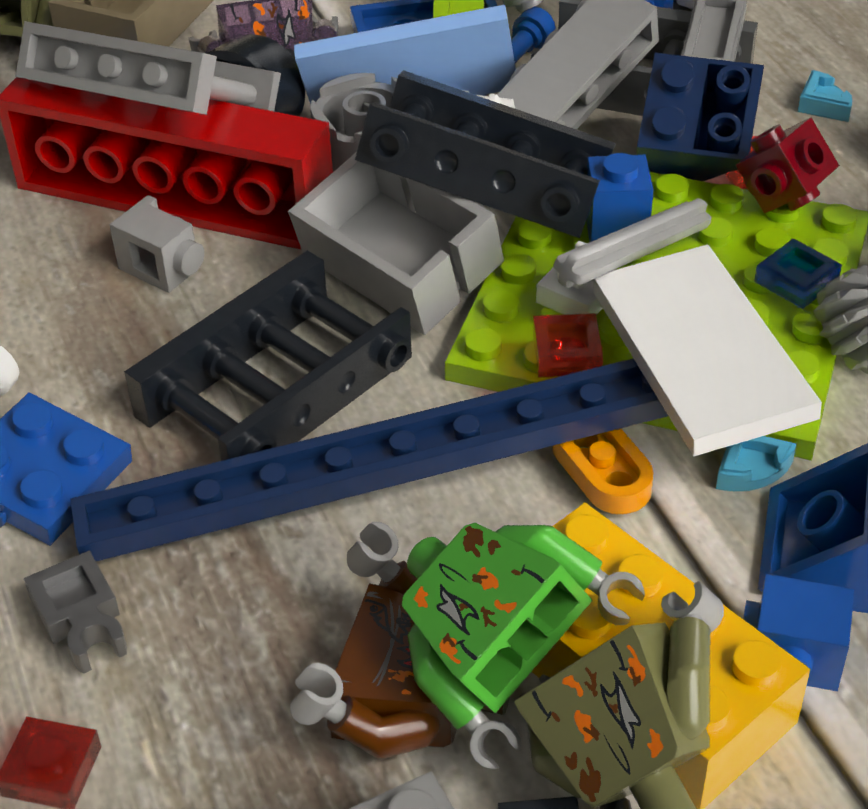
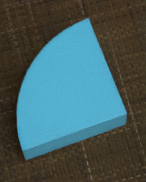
M812 70L800 96L798 112L849 122L852 95L847 90L843 92L835 86V78L831 75Z
M761 436L726 447L718 471L716 489L724 491H750L774 483L792 465L796 443Z

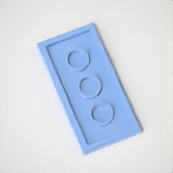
M505 5L294 45L295 61L310 104L312 99L316 102L320 98L319 89L325 83L335 78L355 73H375V82L391 85V77L398 78V75L404 70L459 90L469 91V93L474 95H485L500 92L516 70Z

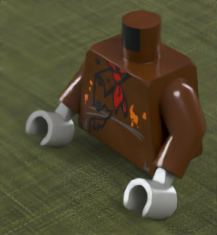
M371 522L360 532L362 542H356L348 550L347 565L352 573L361 577H370L377 573L381 581L379 585L369 583L336 670L326 664L317 662L308 665L295 679L296 686L302 691L290 703L291 714L298 723L304 725L316 724L323 717L326 718L331 738L347 740L378 759H386L423 749L427 746L444 748L453 743L457 729L438 710L414 680L408 643V634L414 622L402 607L403 595L417 578L409 572L405 561L396 563L392 559L399 548L395 532L382 522ZM510 697L495 714L505 715ZM486 705L481 709V711L494 713Z

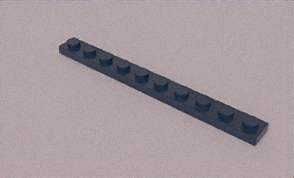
M634 358L70 498L76 547L79 555L90 550L97 562L667 417L668 414Z

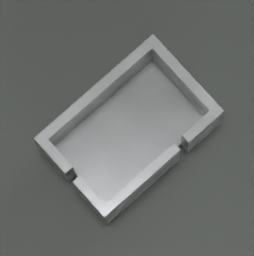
M355 153L288 211L302 252L304 253L308 250L323 259L325 271L391 314L400 307L409 311L411 327L426 335L461 302L460 289L470 294L504 262L495 214L474 201L356 161Z

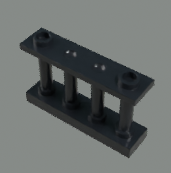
M403 70L398 75L390 107L371 102L369 105L355 160L580 238L600 182L598 179L587 176L588 157L611 155L616 143Z
M307 250L124 371L133 415L147 427L151 428L172 412H180L218 440L221 461L298 442L391 372L398 371L412 357L410 312L400 307L375 326L371 325L327 297L324 260ZM315 317L352 342L330 357L292 333L291 330L308 318ZM271 347L309 373L287 389H284L247 364L246 361L263 349ZM225 378L259 401L263 406L238 423L198 394L220 379Z

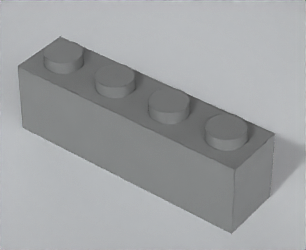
M582 0L573 16L560 29H556L548 35L543 47L527 64L520 65L513 72L509 82L497 94L498 97L513 99L515 109L577 130L659 42L657 7L645 0Z

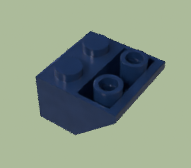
M655 53L637 143V155L646 154L649 171L659 174H677L687 179L706 181L738 170L736 164L750 154V141L753 137L764 65Z

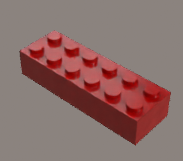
M16 77L0 94V119L18 189L124 212L149 195L157 199L158 209L180 217L184 221L191 223L194 227L302 250L288 211L333 173L329 122L213 99H209L207 115L19 77Z

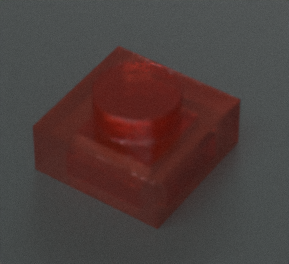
M596 313L533 316V340L538 377L564 376L602 366L603 352Z
M26 716L0 770L1 796L61 809H75L102 747L97 730Z

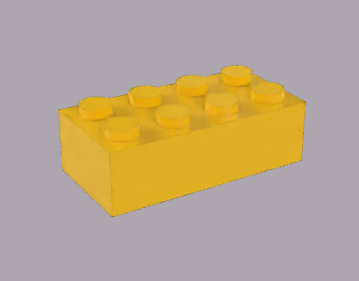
M584 502L552 527L602 561L600 569L606 574L628 572L635 575L642 582L645 596L643 601H641L623 588H616L607 594L610 604L624 611L630 617L628 624L614 625L601 616L598 609V595L586 588L584 591L593 601L532 670V673L538 678L542 674L552 677L632 625L665 622L670 630L674 620L663 611L661 606L662 598L668 593L675 592L690 605L695 597V583ZM723 605L724 616L720 625L711 632L710 723L706 727L710 738V747L675 768L696 809H704L798 723L810 673V668L725 605Z

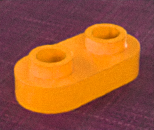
M622 428L552 446L556 459L590 502L600 510L612 514H629L640 510L649 502L652 494L653 467Z

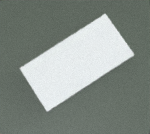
M708 244L613 270L593 279V292L693 457L820 419L821 400Z

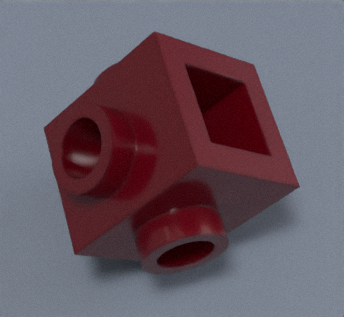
M812 117L786 130H783L781 125L778 124L764 131L750 141L754 150L736 164L748 191L755 197L764 214L785 204L790 211L808 204L820 195L817 186L840 166Z

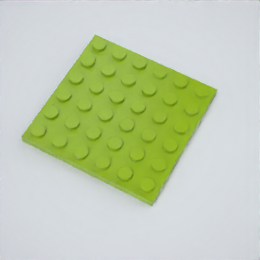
M650 172L654 189L651 216L686 201L690 202L699 198L708 204L706 212L712 217L711 223L706 229L620 268L707 244L711 247L822 402L819 420L765 435L766 437L796 443L794 457L812 461L837 355L831 354L832 345L828 339L820 336L823 326L814 314V310L819 306L817 293L823 290L828 282L850 269L858 268L868 228V211L853 209L844 204H826L811 201L793 211H790L785 204L764 214L757 200L748 189H742L733 184H715L687 179L677 174ZM515 217L501 245L504 262L484 280L445 361L446 381L500 392L633 359L604 309L589 324H586L536 303L537 283L554 267L556 258L575 249V244L578 241L586 244L590 242L586 222L580 238L529 220ZM669 416L643 423L678 431Z

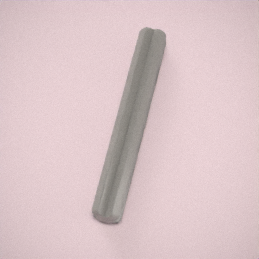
M699 198L690 202L686 201L559 255L554 262V269L559 273L558 282L567 288L577 284L582 285L706 229L712 219L706 212L708 204Z

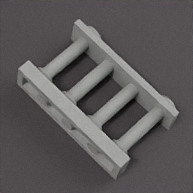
M24 21L16 77L207 115L209 99L274 111L281 73L216 61L217 56Z

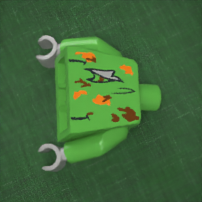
M472 523L465 525L448 545L436 537H427L413 547L407 560L409 572L417 578L403 595L402 607L414 622L408 634L414 680L455 729L464 726L472 735L470 740L471 754L475 761L483 767L491 769L500 768L484 750V739L490 731L496 729L503 732L509 743L516 750L521 749V738L517 730L509 723L490 721L481 709L486 705L496 713L593 601L584 590L588 588L598 595V609L601 616L614 625H626L629 623L630 617L624 611L610 604L607 598V594L616 588H623L641 601H643L645 596L642 582L635 575L628 572L606 574L600 569L602 565L600 559L550 525H504L497 531H492L482 525Z

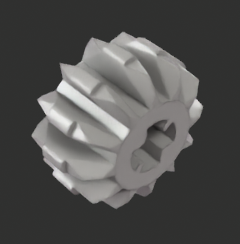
M865 264L857 269H850L828 282L826 287L817 293L819 306L814 310V314L823 326L820 336L827 338L832 345L831 354H840L843 357L845 366L850 370L859 368L868 374V265Z

